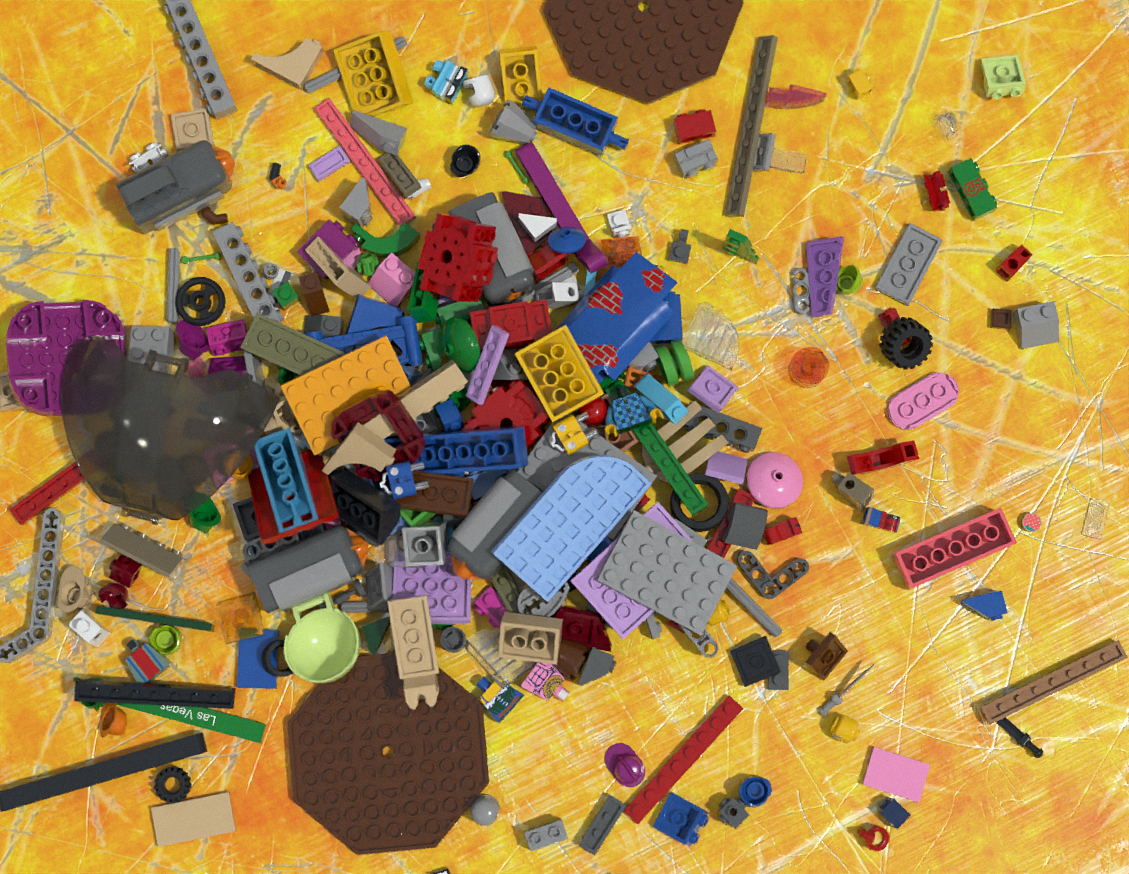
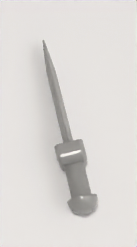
M875 663L862 672L840 694L834 692L831 699L823 707L818 708V713L821 716H827V713L835 705H840L843 702L842 696L861 680Z

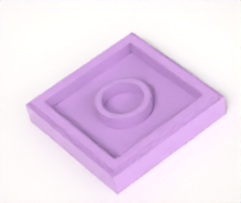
M707 365L691 385L688 392L717 413H720L738 386Z
M716 452L708 459L705 475L742 485L745 478L747 459Z

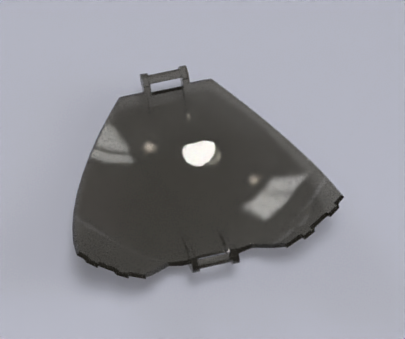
M97 336L94 341L86 342L85 338L80 339L70 348L62 378V417L73 457L82 475L97 496L105 503L121 507V516L123 517L131 516L150 521L152 524L159 526L162 518L178 521L194 511L216 493L233 475L259 440L280 399L274 394L275 389L268 384L262 387L252 381L253 375L245 371L239 374L229 368L225 371L194 378L185 374L189 366V359H179L159 354L155 350L149 351L144 364L130 362L117 346L116 340H105V336ZM159 361L178 366L175 375L152 370L155 362Z

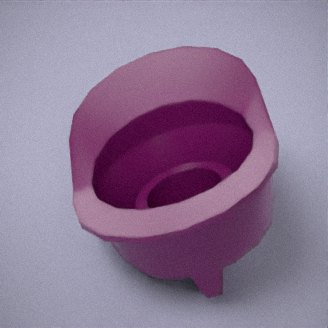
M185 320L177 323L176 331L179 337V350L182 354L188 356L190 361H194L204 352L209 351V342L201 326L189 324Z
M616 743L609 747L605 754V763L616 780L625 787L639 785L644 780L646 773L643 762L634 750L623 743Z

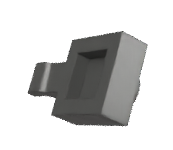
M681 229L679 242L673 241L669 261L688 264L691 245L686 244L689 230Z

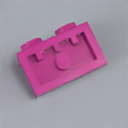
M244 319L207 327L208 342L213 356L244 350L240 348L247 335Z
M490 586L474 601L476 605L474 609L481 616L486 614L490 618L488 623L493 628L497 629L499 627L501 629L504 612L508 611L498 593Z

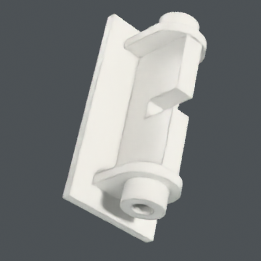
M153 142L146 147L147 151L142 154L137 152L129 157L131 160L128 164H134L132 167L134 173L149 167L150 164L147 161L149 159L155 164L165 158L167 152L164 148L160 150L161 143L156 144V142Z

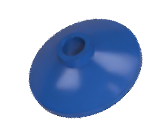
M561 227L551 232L548 236L549 247L553 251L563 254L576 252L586 243L584 232L575 227Z

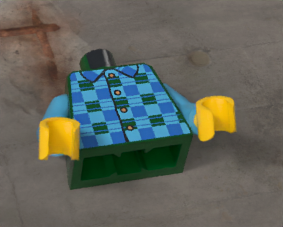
M620 386L615 389L618 399L612 400V406L607 410L605 418L606 438H609L608 435L610 433H614L615 437L625 432L656 423L655 419L657 417L664 419L661 410L648 398L639 396L637 392L629 394L627 386Z

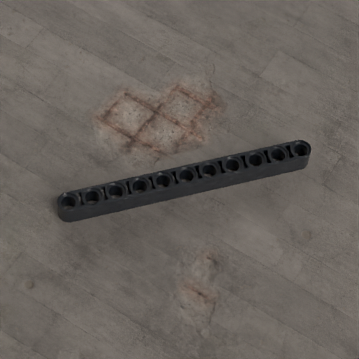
M198 733L0 791V812L208 752L203 733Z

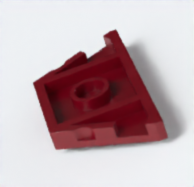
M502 191L507 214L528 255L532 251H536L542 243L548 240L552 230L534 242L520 224L519 213L548 217L543 198Z
M561 606L551 617L563 619L561 638L581 643L591 648L594 647L598 650L611 652L612 644L599 613Z

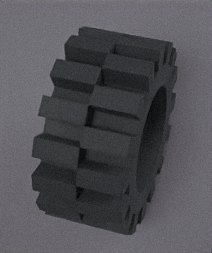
M168 767L163 769L154 780L155 794L160 797L159 799L167 803L182 801L191 791V778L188 777V773L183 771L182 768ZM170 777H175L180 782V788L174 793L169 792L165 786L166 781Z

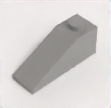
M353 110L350 126L379 150L397 156L405 142L407 128Z

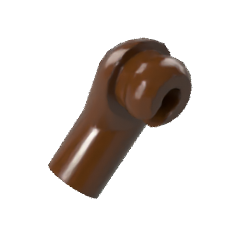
M208 206L201 211L202 218L211 225L228 223L227 213L216 215Z

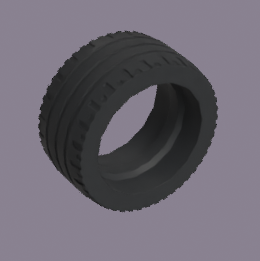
M705 473L690 474L688 476L694 484H704L714 490L718 498V507L715 514L705 521H695L688 518L681 509L680 498L674 489L670 497V509L674 519H677L693 531H708L716 527L725 517L729 504L728 494L723 484L717 478L707 476Z

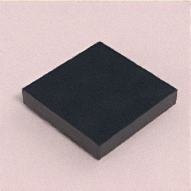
M767 636L730 651L745 687L781 673Z

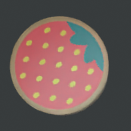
M1028 513L1023 516L1021 525L1025 531L1032 533L1040 529L1042 520L1036 513Z

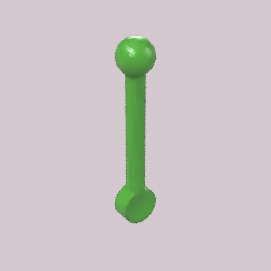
M506 151L504 153L505 157L509 158L524 183H529L527 177L513 159L512 153Z
M216 252L213 255L192 258L184 256L181 261L184 264H188L190 261L211 258L220 259L221 254Z

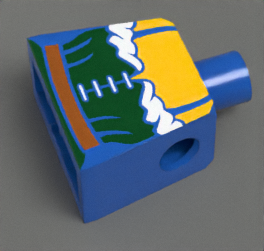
M483 676L476 684L485 692L479 699L498 723L524 697L521 692L499 678L492 684Z

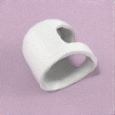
M489 75L462 81L465 89L473 88L475 90V94L469 98L473 106L484 107L493 102L495 91Z

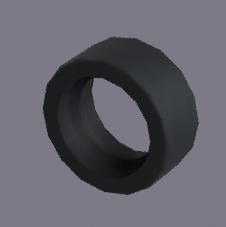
M285 640L270 642L262 652L261 661L263 668L272 676L285 677L294 673L289 667L278 670L271 664L270 657L272 651L277 647H284Z

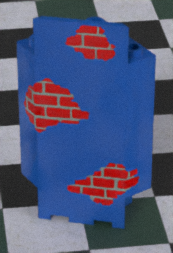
M635 252L623 267L611 266L555 331L567 325L599 384L605 378L615 381L673 315L674 312L670 308L671 304L664 298L678 282L638 252Z

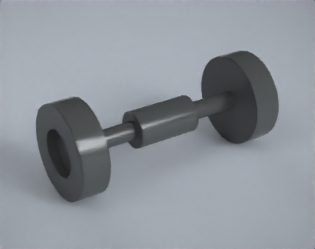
M358 578L353 582L356 589L349 593L346 591L336 597L335 601H333L334 605L345 602L356 592H359L362 598L367 596V592ZM325 602L319 604L321 609L327 608Z

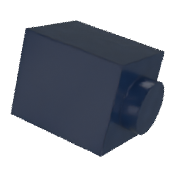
M886 798L879 805L881 809L878 813L894 829H899L911 816L894 798L889 800Z

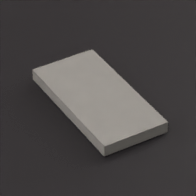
M909 223L874 289L909 306L943 240Z

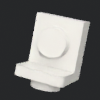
M626 210L607 214L613 237L623 238L628 236L632 231V227L629 224Z

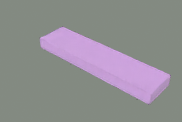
M496 325L491 326L466 394L468 398L477 404H484L509 336L508 332Z

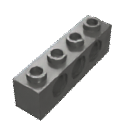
M701 405L702 410L683 426L685 427L684 430L689 432L699 425V418H710L715 426L703 437L713 440V438L723 435L728 441L726 446H738V450L745 453L755 450L762 431L761 427L723 413H717ZM718 424L724 425L726 432H717L716 426ZM741 431L744 434V439L737 440L734 437V432Z

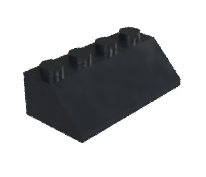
M350 470L332 476L330 485L339 518L377 544L383 545L400 521L401 504Z

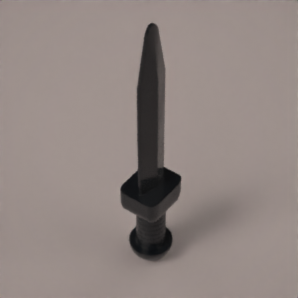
M1006 717L997 721L1002 728L1017 740L1019 746L1027 747L1034 754L1035 758L1043 756V749H1039L1030 741V735L1024 734Z

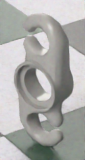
M796 268L792 275L795 276L801 272L804 274V278L799 280L793 277V307L797 313L806 314L809 312L810 307L807 306L804 310H801L798 305L800 302H804L806 305L810 304L809 274L804 268ZM798 286L806 288L807 292L804 296H799L796 293Z

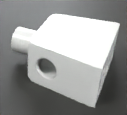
M553 282L535 292L537 301L547 300L548 309L566 308L584 298L583 289H577L575 282Z
M82 609L68 624L86 642L96 647H99L111 634L107 628L85 609Z

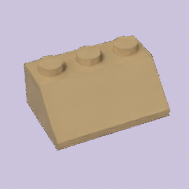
M504 612L501 621L499 657L557 665L563 619Z

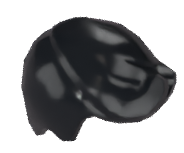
M461 145L452 154L450 170L454 173L455 177H465L473 174L481 163L480 152L471 145Z

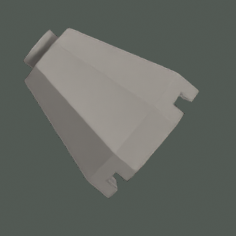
M508 99L503 105L504 109L500 110L494 121L489 135L496 139L527 144L529 141L533 142L537 134L535 131L536 126L514 102Z

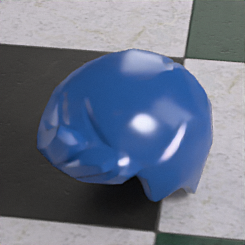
M748 777L738 788V795L741 801L751 808L763 805L772 792L770 781L761 777Z

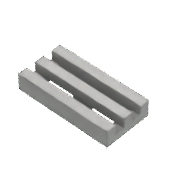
M759 134L753 166L754 172L769 171L776 138L775 134Z

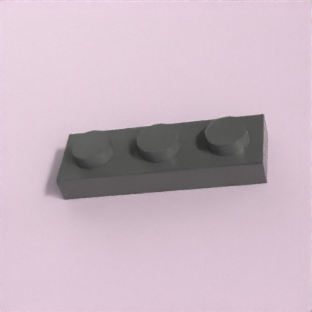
M609 795L578 845L595 856L627 805Z

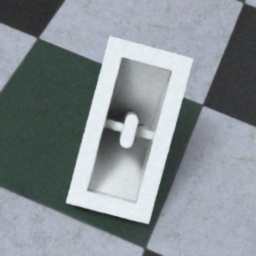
M519 213L520 224L534 242L557 226V218Z

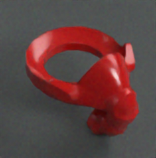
M874 826L869 830L860 829L857 831L858 835L864 839L869 850L881 851L889 843V833L883 827ZM880 831L883 834V840L879 845L874 846L872 843L875 839V833Z

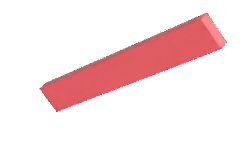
M327 98L314 108L398 225L401 227L404 222L408 224L415 219V214L331 99Z

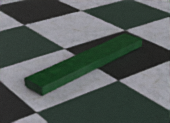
M102 606L96 607V614L207 632H214L215 629L214 624Z

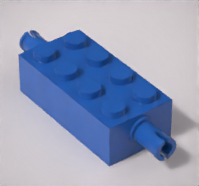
M550 87L542 101L525 95V100L523 99L521 106L536 111L533 124L537 129L601 157L607 145L612 144L625 151L629 143V139L614 133L618 117Z

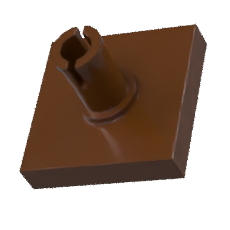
M829 632L820 644L814 639L807 643L806 649L812 652V654L806 660V663L824 681L848 650L836 635Z

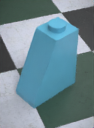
M648 373L634 385L640 395L653 402L661 410L664 418L674 425L689 412L674 394Z

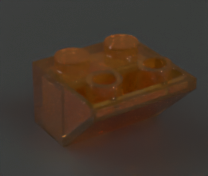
M639 236L601 240L602 253L608 264L604 266V274L611 266L623 267L635 252L642 255Z

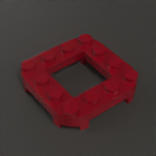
M391 390L377 391L341 410L334 418L331 436L333 440L337 439L341 444L357 423L361 424L378 414H385L403 443L394 447L396 449L393 455L395 460L391 465L409 461V463L416 462L426 446L423 433L401 400ZM354 463L357 468L355 473L359 477L363 476L373 479L374 482L381 480L384 473L387 472L386 466L380 472L371 466Z

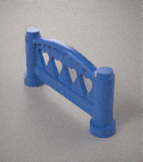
M412 315L398 318L399 326L328 338H323L322 331L304 333L346 354L351 352L354 346L359 348L387 335L389 342L391 343L393 340L403 352L401 356L397 357L401 366L405 363H410V367L422 365L416 325L418 322Z

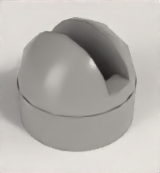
M273 263L266 264L263 269L264 277L269 280L276 278L279 273L278 266Z

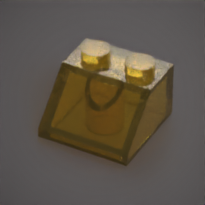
M255 592L217 602L215 611L226 644L264 634L261 609Z

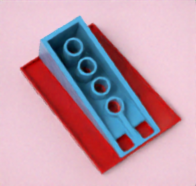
M290 428L253 441L260 468L252 470L248 475L262 544L274 543L280 538L293 536L299 531L312 529L318 524L328 523L339 517L329 477L322 471L325 466L323 455L319 456L317 454L314 456L312 450L301 453Z

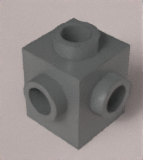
M726 797L719 804L720 809L718 812L720 815L718 817L725 825L730 823L736 829L749 816L744 810L746 805L739 798L735 800L733 797L730 799ZM731 808L735 809V813L733 815H730L729 813Z

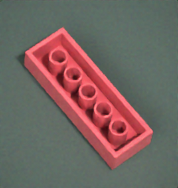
M999 508L892 554V557L906 589L909 590L1012 546L1017 541L1002 508Z

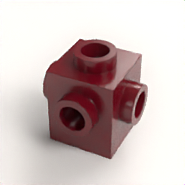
M121 554L117 560L114 559L111 562L109 578L130 588L139 577L142 564Z

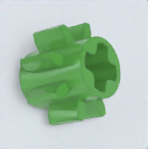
M363 253L359 256V260L355 261L358 273L362 272L364 276L374 275L379 267L377 256L373 257L372 253Z

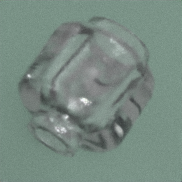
M944 111L933 118L935 121L932 123V127L939 138L950 140L958 135L957 131L960 129V124L954 113Z

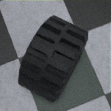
M901 317L900 320L894 319V323H889L887 325L888 328H884L882 331L884 335L880 336L882 343H879L882 349L881 352L885 358L898 368H903L904 370H908V368L914 369L915 365H922L921 362L923 360L926 361L928 359L927 355L932 352L930 347H933L931 342L933 338L929 334V330L910 317L908 319L906 317ZM912 336L910 344L905 349L900 350L903 341Z

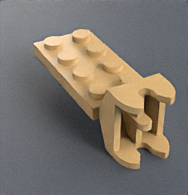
M427 595L388 600L399 677L404 679L406 702L413 710L416 709L419 698L426 699L427 704L433 707L439 692L436 675L439 673L428 597Z

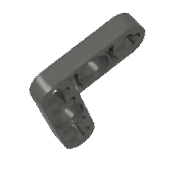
M743 551L737 557L739 567L765 599L775 598L803 577L809 570L808 562L800 558L793 561L771 578L751 552ZM742 555L745 557L749 555L751 558L749 560L750 564L756 563L757 565L750 572L746 570L750 568L747 563L742 564L741 562L743 560ZM797 562L799 564L803 563L805 565L803 567L804 572H796L794 575H796L797 578L794 579L793 574L788 570V568H791V571H793L795 568H797ZM754 570L762 571L763 578L760 581L753 579L752 573ZM781 574L789 575L790 582L788 584L780 582L779 577ZM775 579L777 585L782 589L779 590L777 587L772 591L773 595H766L765 591L767 589L765 587H772L775 584L772 581Z

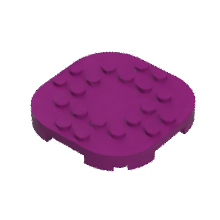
M92 300L69 303H44V301H38L21 308L11 319L6 333L9 385L18 403L26 410L41 416L91 415L102 413L112 408L121 399L125 391L127 376L124 344L125 332L118 316L108 310L104 304Z

